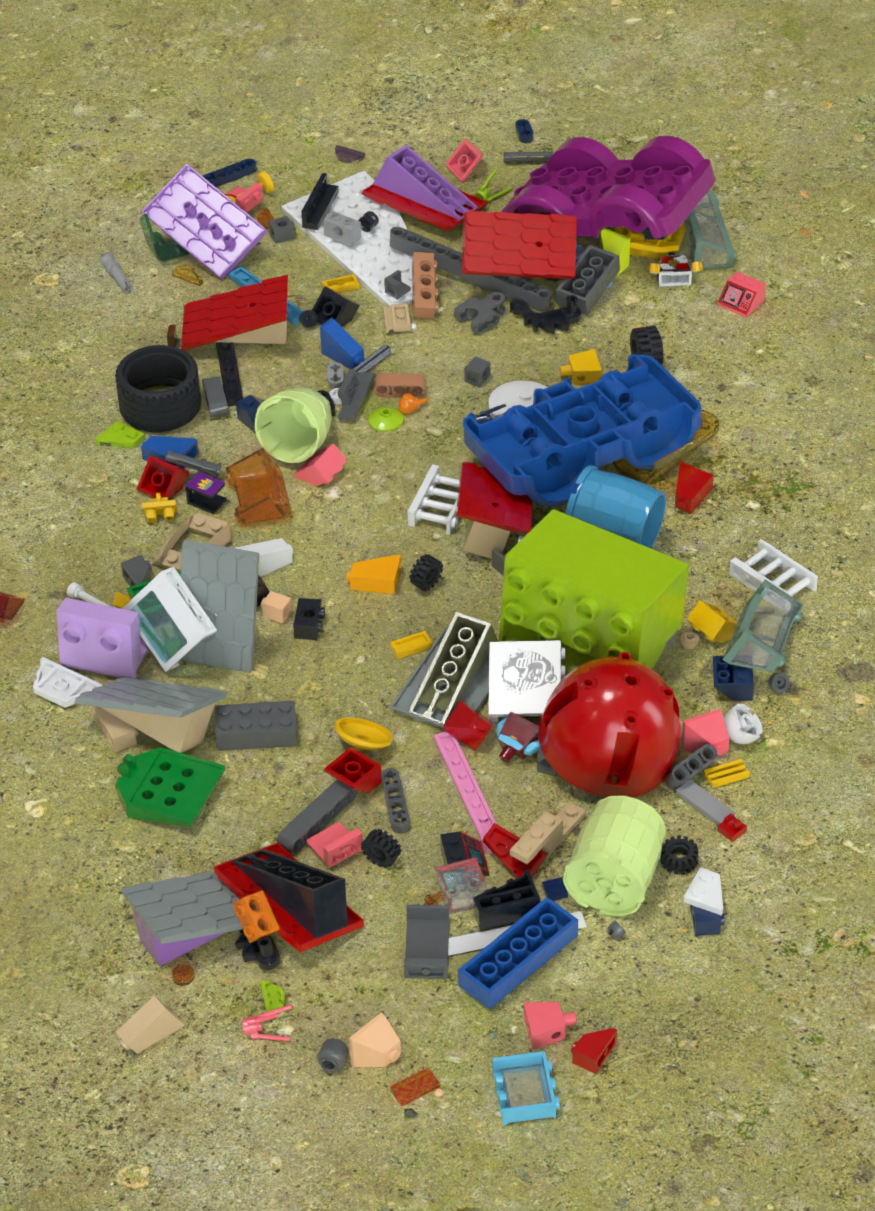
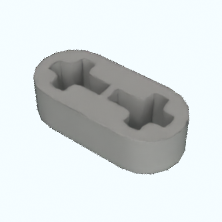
M334 362L327 367L328 387L331 390L340 388L344 380L343 365Z

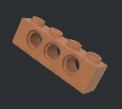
M413 253L412 306L413 317L433 319L434 313L438 312V301H435V298L438 296V288H435L438 275L435 274L437 260H434V253Z

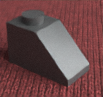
M142 555L121 562L122 576L129 586L151 580V564Z

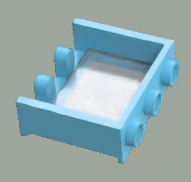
M545 1051L492 1058V1072L503 1125L511 1122L549 1117L556 1119V1109H560L559 1097L554 1096L553 1091H556L554 1077L550 1078L552 1064L551 1060L546 1059Z

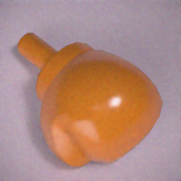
M406 393L399 400V411L403 414H410L419 409L420 404L428 402V398L418 400L416 396L413 397L411 394Z

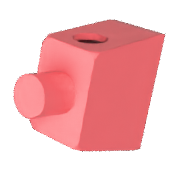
M558 1002L524 1003V1020L532 1049L564 1040L566 1026L576 1025L575 1012L562 1014L560 1003Z

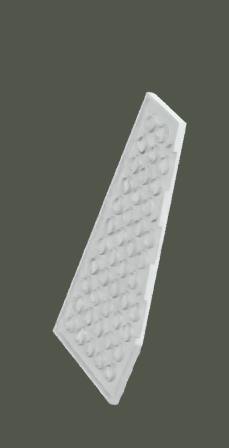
M365 171L331 184L339 186V192L325 216L326 218L332 211L357 221L367 211H372L378 216L379 223L370 232L361 230V239L352 247L324 236L323 222L318 230L302 228L301 211L310 194L281 206V211L349 274H355L358 282L383 305L391 307L392 304L408 303V306L412 304L413 257L389 246L391 228L402 227L406 230L407 228L399 211L386 204L381 205L361 194L364 189L375 181ZM397 270L401 271V282L411 287V290L399 299H395L385 293L384 279Z

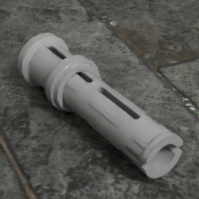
M112 253L104 254L100 259L102 266L106 267L107 273L114 277L124 293H127L126 289L128 292H131L133 286L121 271V266L115 261L114 255Z

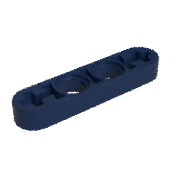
M245 159L202 176L213 186L218 187L256 172V161L254 159Z

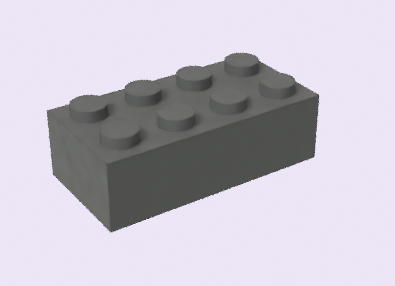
M589 245L575 263V277L573 279H563L556 289L557 304L567 307V296L575 295L578 298L577 307L581 310L582 314L588 315L620 271L619 255Z
M295 701L215 705L217 751L297 746Z

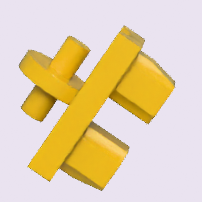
M156 493L157 498L149 499L150 502L142 503L143 515L146 517L147 523L157 522V515L163 514L164 521H174L175 513H177L175 500H168V497L161 498L160 493Z

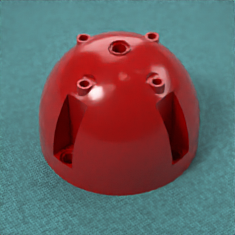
M621 652L619 657H603L591 660L572 670L559 682L551 693L539 722L538 738L540 747L551 767L567 782L585 792L601 797L628 796L632 798L644 795L657 788L665 780V776L670 771L676 758L681 739L679 706L673 690L662 676L646 664L631 659V655L628 652Z

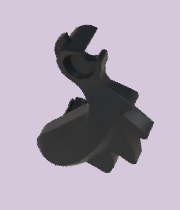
M575 295L567 296V307L541 313L531 310L529 305L522 300L514 299L510 302V313L513 311L514 315L523 316L524 325L531 324L534 332H537L538 327L551 334L555 333V328L568 331L569 324L576 323L581 319V310L577 307L578 298Z
M243 929L239 930L243 934L239 936L235 945L236 949H243L242 958L244 962L256 961L259 967L264 970H272L279 966L281 962L280 953L271 936L262 937L258 941L249 943Z

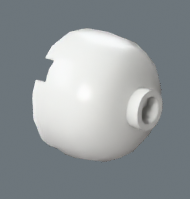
M744 704L735 705L724 716L729 738L737 744H750L757 740L763 731L758 716L756 714L752 715L748 711L751 708Z

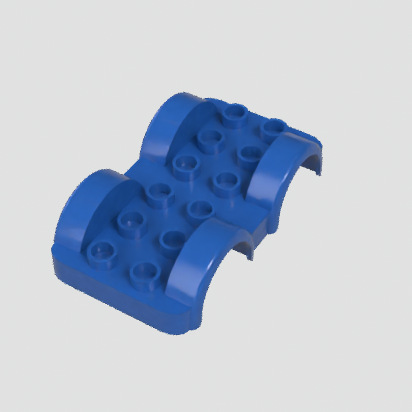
M632 354L628 357V367L625 372L609 371L598 382L578 389L571 385L569 378L564 379V382L545 389H535L533 405L529 407L522 405L512 406L503 416L479 424L476 421L475 415L470 412L463 420L464 443L507 491L515 495L527 494L533 502L541 506L557 507L567 504L571 493L576 494L579 487L576 481L584 468L589 465L599 469L600 466L624 458L636 469L652 471L671 464L685 452L693 440L695 432L701 428L702 411L701 403L656 359L648 355Z

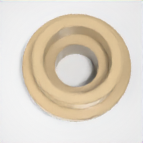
M685 632L681 635L680 642L685 649L691 650L697 647L700 637L694 632Z

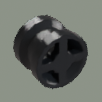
M367 211L359 218L361 230L370 232L379 223V218L374 212Z

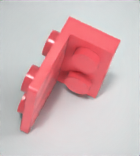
M338 822L306 841L307 845L328 868H331L361 851L363 834L358 828L349 832L341 822Z

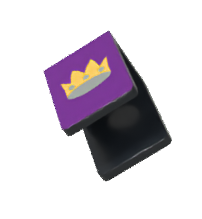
M198 472L185 486L187 504L215 514L226 502L225 497L217 495L225 486V482Z

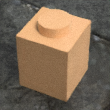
M270 591L261 602L263 617L284 623L292 612L291 598Z

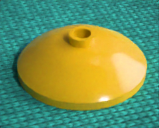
M340 718L335 722L334 726L338 736L359 751L386 748L392 744L394 738L387 728L361 718Z

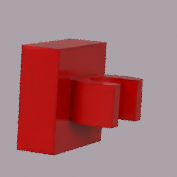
M730 813L718 825L717 831L733 842L747 831V826Z

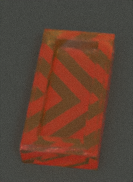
M427 1067L390 1086V1092L399 1104L404 1106L439 1088L440 1082Z

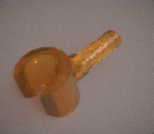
M441 891L433 896L426 895L424 898L426 903L423 905H437L436 901L441 897Z

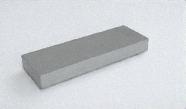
M691 779L676 789L678 797L717 826L730 813L735 817L733 810Z

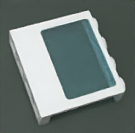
M174 567L161 571L122 608L139 612L140 635L165 672L180 665L178 661L201 640L213 635L217 631Z

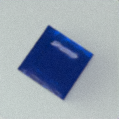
M562 877L542 882L545 896L552 901L568 898V892Z

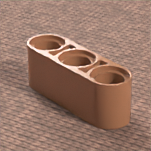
M381 373L375 377L374 393L379 397H402L408 393L413 397L420 398L425 394L426 378L420 374Z

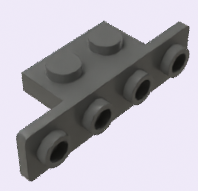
M356 369L348 371L341 387L338 389V397L343 405L338 415L339 420H354L376 376L375 372H360L357 375Z

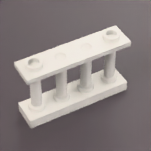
M432 464L407 511L408 526L415 527L418 520L425 519L446 524V534L450 535L453 528H456L459 517L456 516L458 493L435 487L440 483L459 487V480L442 476L439 473V466ZM437 495L455 499L456 502L452 505L429 499L431 496ZM431 507L449 511L450 514L448 517L423 512L424 508Z
M762 539L758 540V552L747 561L742 562L736 557L730 561L729 575L753 591H756L765 579L790 596L795 595L805 586L812 591L817 590V575ZM762 558L770 562L759 572L751 568ZM776 568L784 572L773 581L765 577ZM790 577L799 581L787 591L779 587ZM772 587L767 590L764 595L766 600L784 612L791 609L792 601Z

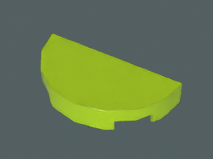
M260 981L266 1012L285 1006V993L282 987L271 984V981Z

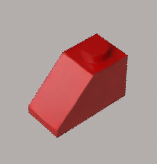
M610 1028L583 1034L580 1040L575 1041L571 1048L572 1063L596 1074L617 1043V1029Z

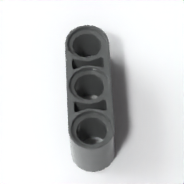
M220 376L202 379L210 417L228 415L227 401Z
M706 744L675 766L665 776L666 785L671 789H677L717 758L715 747Z

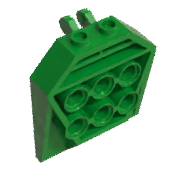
M160 747L134 757L126 754L123 758V763H120L117 767L121 777L117 779L115 787L128 818L192 827L226 769L225 765Z

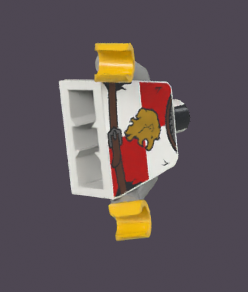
M669 252L667 256H661L660 262L650 263L649 273L653 276L659 275V286L691 285L692 275L698 271H703L702 261L691 263L687 261L684 255H676L675 252Z

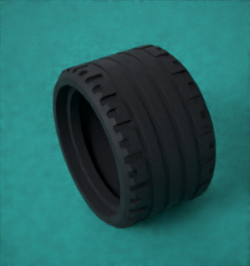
M167 345L147 346L128 354L117 366L115 378L120 413L124 420L133 427L149 432L171 431L189 423L199 412L201 394L198 367L195 359L184 350ZM153 386H173V388L164 391H143Z

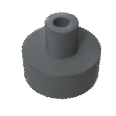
M779 672L773 673L768 680L769 688L779 693L785 692L790 683L788 676Z

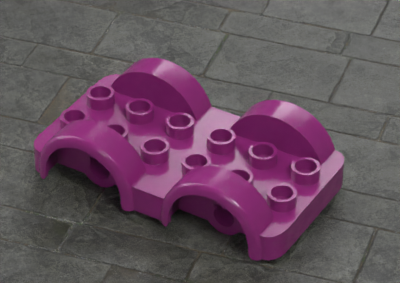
M658 136L650 139L635 155L633 160H618L613 152L602 143L586 137H575L562 143L547 163L530 173V179L524 186L514 191V197L501 212L577 216L576 236H594L598 238L599 233L604 227H626L632 232L637 233L649 227L652 236L657 239L672 234L681 226L714 185L716 178L709 159H704L695 147L674 136Z

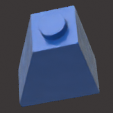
M333 318L320 326L321 354L341 363L349 369H353L364 360V348Z
M150 436L141 445L142 459L148 461L149 456H154L165 460L168 450L194 458L199 453L198 440L195 438Z

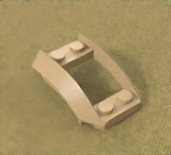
M196 513L180 524L169 535L156 556L153 565L165 569L174 567L176 571H181V552L172 550V548L186 530L211 537L207 544L225 546L227 543L232 542L230 524L224 520Z

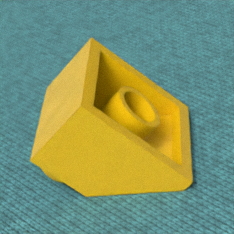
M699 600L687 618L692 623V628L698 632L702 631L705 633L704 637L712 643L717 641L722 644L732 638L738 623L721 608Z

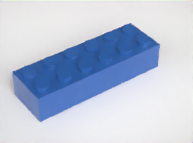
M546 897L458 969V986L490 1010L578 936V919Z

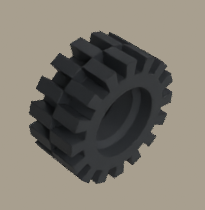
M429 554L420 556V560H416L417 563L416 565L413 564L412 567L414 569L410 571L411 575H409L410 582L423 591L430 590V587L433 588L434 583H438L437 579L441 578L440 573L443 572L442 562Z
M373 829L361 844V850H364L362 853L367 855L366 858L368 860L371 859L374 865L378 863L379 867L382 865L384 868L391 867L402 851L400 849L401 845L397 844L398 840H394L392 834L390 836L387 835V831L382 832V829Z
M677 835V839L674 836L670 837V840L666 839L662 845L660 856L663 868H668L670 873L673 870L676 875H678V872L684 875L685 871L690 873L692 869H695L698 863L697 844H694V840L690 839L688 841L686 836H684V839H681V835ZM684 853L687 856L678 858L673 856L672 854Z

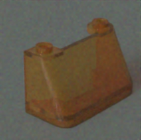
M264 448L226 467V480L230 486L233 485L236 488L239 506L235 508L234 517L238 522L243 524L286 518L292 514L282 472Z

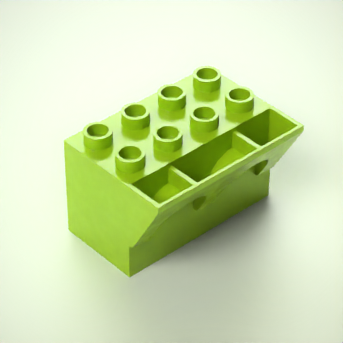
M552 509L505 555L499 642L561 640V646L565 648L566 658L562 660V666H565L567 674L588 661L603 657H619L621 652H628L631 655V659L644 663L653 669L667 641L682 626L690 564Z

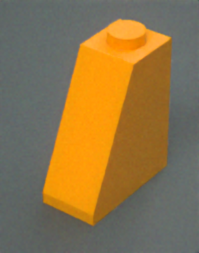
M397 554L353 563L351 571L348 570L347 582H350V590L395 594L402 569L401 555Z

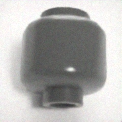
M327 1039L319 1050L317 1060L324 1070L329 1072L339 1071L346 1062L349 1049L340 1039Z

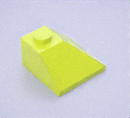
M604 227L600 232V249L619 255L620 271L617 274L619 275L629 266L630 238Z

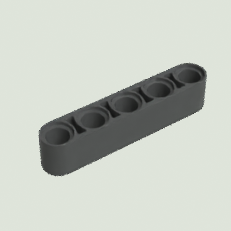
M339 780L334 781L281 830L276 842L296 854L307 844V839L318 834L354 800L357 790L352 789Z

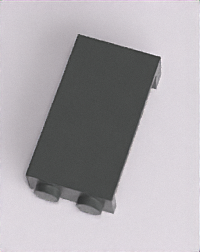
M407 905L406 952L404 958L405 978L448 979L449 905Z

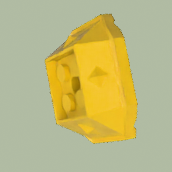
M683 222L675 232L667 235L663 240H644V234L632 232L626 227H615L614 232L630 238V255L661 259V256H667L669 252L679 251L686 232V226Z

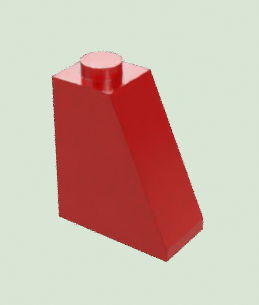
M681 462L675 494V508L691 514L713 489L714 475Z

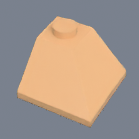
M383 1013L377 1015L349 1038L350 1059L353 1067H386L389 1063L396 1061L401 1055L400 1040Z

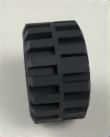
M656 326L633 328L630 335L631 355H648L662 365L664 358L663 344Z

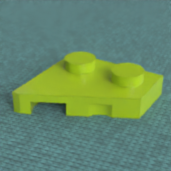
M117 420L95 438V444L101 446L102 442L111 443V447L134 449L145 440V434Z

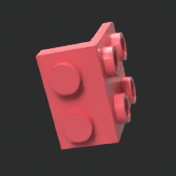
M258 182L247 190L242 187H236L228 193L237 196L235 198L236 205L246 213L263 201L262 184Z

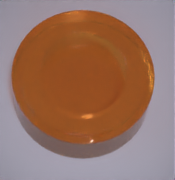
M187 964L176 966L172 971L174 983L180 986L189 985L194 980L193 968Z

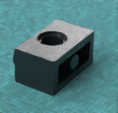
M298 599L293 624L294 639H318V633L322 632L323 621L321 619L325 618V607H322V599Z

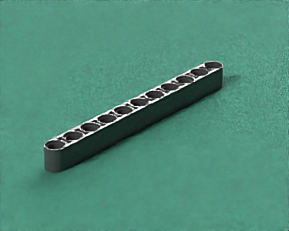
M402 227L391 228L389 241L391 248L412 257L414 252L434 253V260H437V268L494 292H501L510 299L522 300L529 307L536 310L547 311L550 309L552 295L550 290L520 277L461 274V252Z

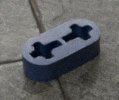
M525 119L517 120L515 122V131L519 141L531 143L533 141V130L530 122Z

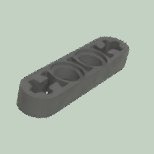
M388 768L381 773L382 788L391 828L395 833L402 834L406 833L410 828L409 814L399 772L396 769ZM388 777H392L393 783H390ZM390 791H398V792H399V794H397V795H395V796H392V795H390V794H388V793H389ZM401 806L402 809L395 811L392 807ZM398 818H401L402 824L398 823Z

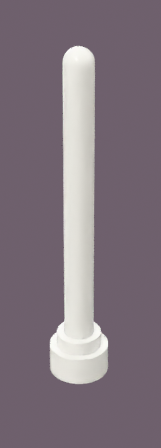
M76 582L71 583L67 588V595L73 599L81 598L86 602L109 606L84 592L83 587Z

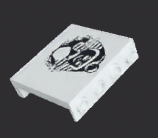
M561 640L490 642L489 718L492 722H498V717H508L510 712L520 717L542 716L551 693L562 680V677L566 675L565 666H562V660L566 658L565 648L561 646Z

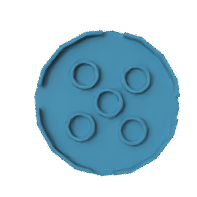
M592 465L585 467L576 481V484H579L576 494L571 493L565 514L652 549L663 522L667 501L666 493L636 480L611 472L600 471Z

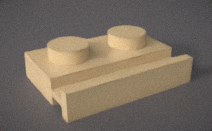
M408 303L392 304L391 307L383 305L386 332H389L388 330H394V332L411 331Z

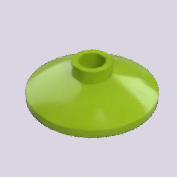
M384 406L374 409L368 416V422L372 428L378 431H393L403 424L404 415L397 408Z

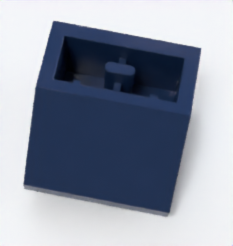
M713 656L714 687L732 701H753V668L731 665L723 660L724 656ZM735 656L731 661L733 663L753 666L752 656Z

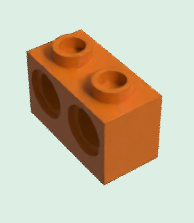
M263 890L243 897L232 904L249 943L258 941L262 937H268L280 930Z

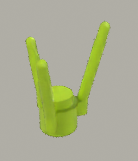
M495 168L474 196L489 203L493 199L511 191L512 187L490 196L491 192L487 185L498 171V168Z

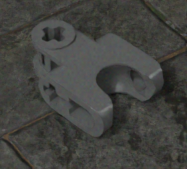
M493 292L481 300L474 296L455 307L454 318L459 322L472 320L471 331L479 335L497 325L500 315L505 313V306L503 304L505 295L501 292Z

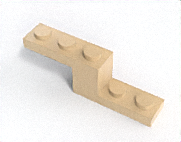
M568 802L556 816L545 811L510 849V855L528 864L540 850L552 854L586 816V810Z

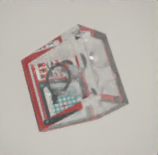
M476 857L436 867L444 905H449V914L473 909V897L489 890Z

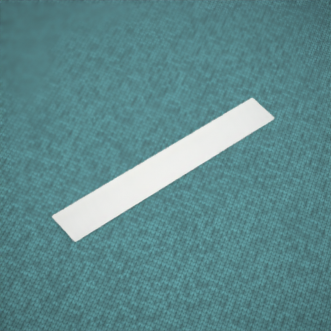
M581 911L570 913L578 919V929L587 927ZM512 925L449 938L448 956L483 949Z

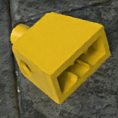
M595 349L569 355L568 365L559 366L560 376H571L572 382L575 385L592 384L598 382L602 377V368Z

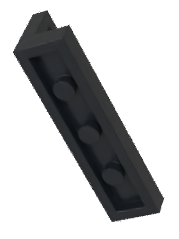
M327 173L321 174L301 211L302 228L318 230L339 192V186L328 184Z

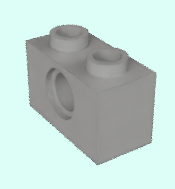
M332 211L323 219L324 236L351 247L361 239L360 221Z

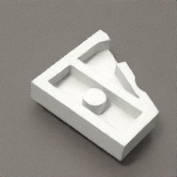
M700 867L684 895L683 902L722 916L723 901L720 874Z

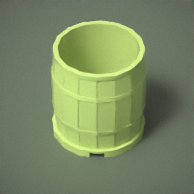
M609 796L599 800L584 823L573 849L572 858L566 865L563 882L567 892L578 904L585 908L590 905L593 908L599 909V914L626 916L636 912L645 899L646 889L651 882L660 859L662 845L666 836V826L662 817L653 807L639 799L628 796Z

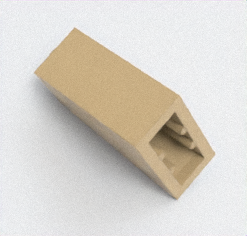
M154 995L116 1033L121 1037L119 1040L120 1044L127 1051L131 1048L134 1052L139 1053L181 1029L185 1024L173 1010Z

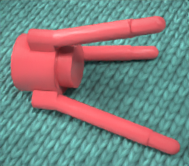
M290 1004L259 1015L243 1018L244 1034L251 1035V1039L261 1038L290 1041V1037L260 1034L259 1031H263V1021L278 1018V1013L292 1009L293 1005Z

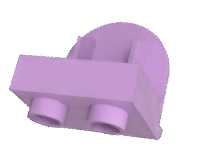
M65 598L56 611L60 665L118 678L130 677L137 679V669L149 651V647L140 635L139 612Z

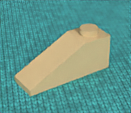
M91 706L92 714L114 753L137 745L136 736H138V732L135 727L101 707Z

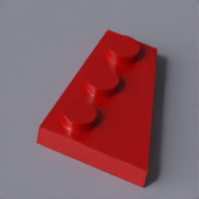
M494 823L483 837L482 842L515 878L522 876L526 870H529L533 878L546 859L547 854L540 850L528 864L512 857L510 849L520 838Z

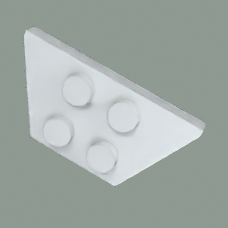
M42 657L40 659V668L36 674L37 679L34 681L33 692L66 708L73 705L76 697L80 696L81 693L92 691L93 688L103 687V685Z

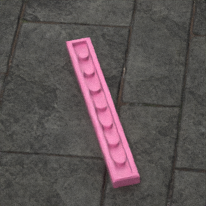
M448 732L434 735V742L482 842L483 837L496 821L457 739ZM482 842L486 854H491L492 851Z

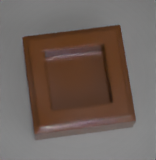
M169 325L167 332L168 346L176 347V325Z

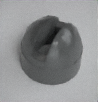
M616 920L608 927V934L611 935V938L619 939L626 933Z

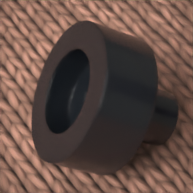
M304 310L299 316V321L304 327H313L318 320L317 314L312 310Z

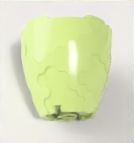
M304 387L291 388L274 394L262 402L257 409L255 432L260 445L268 454L283 462L300 463L307 460L319 449L328 434L332 418L330 403L319 392Z

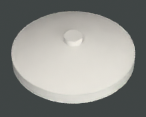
M512 381L500 385L489 397L488 410L502 404H506V407L490 413L493 419L501 417L509 408L515 405L525 407L533 405L534 390L538 388L545 389L547 386L532 381Z

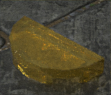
M181 264L172 271L173 277L197 286L203 284L202 277L198 276L194 271L195 268L190 265Z

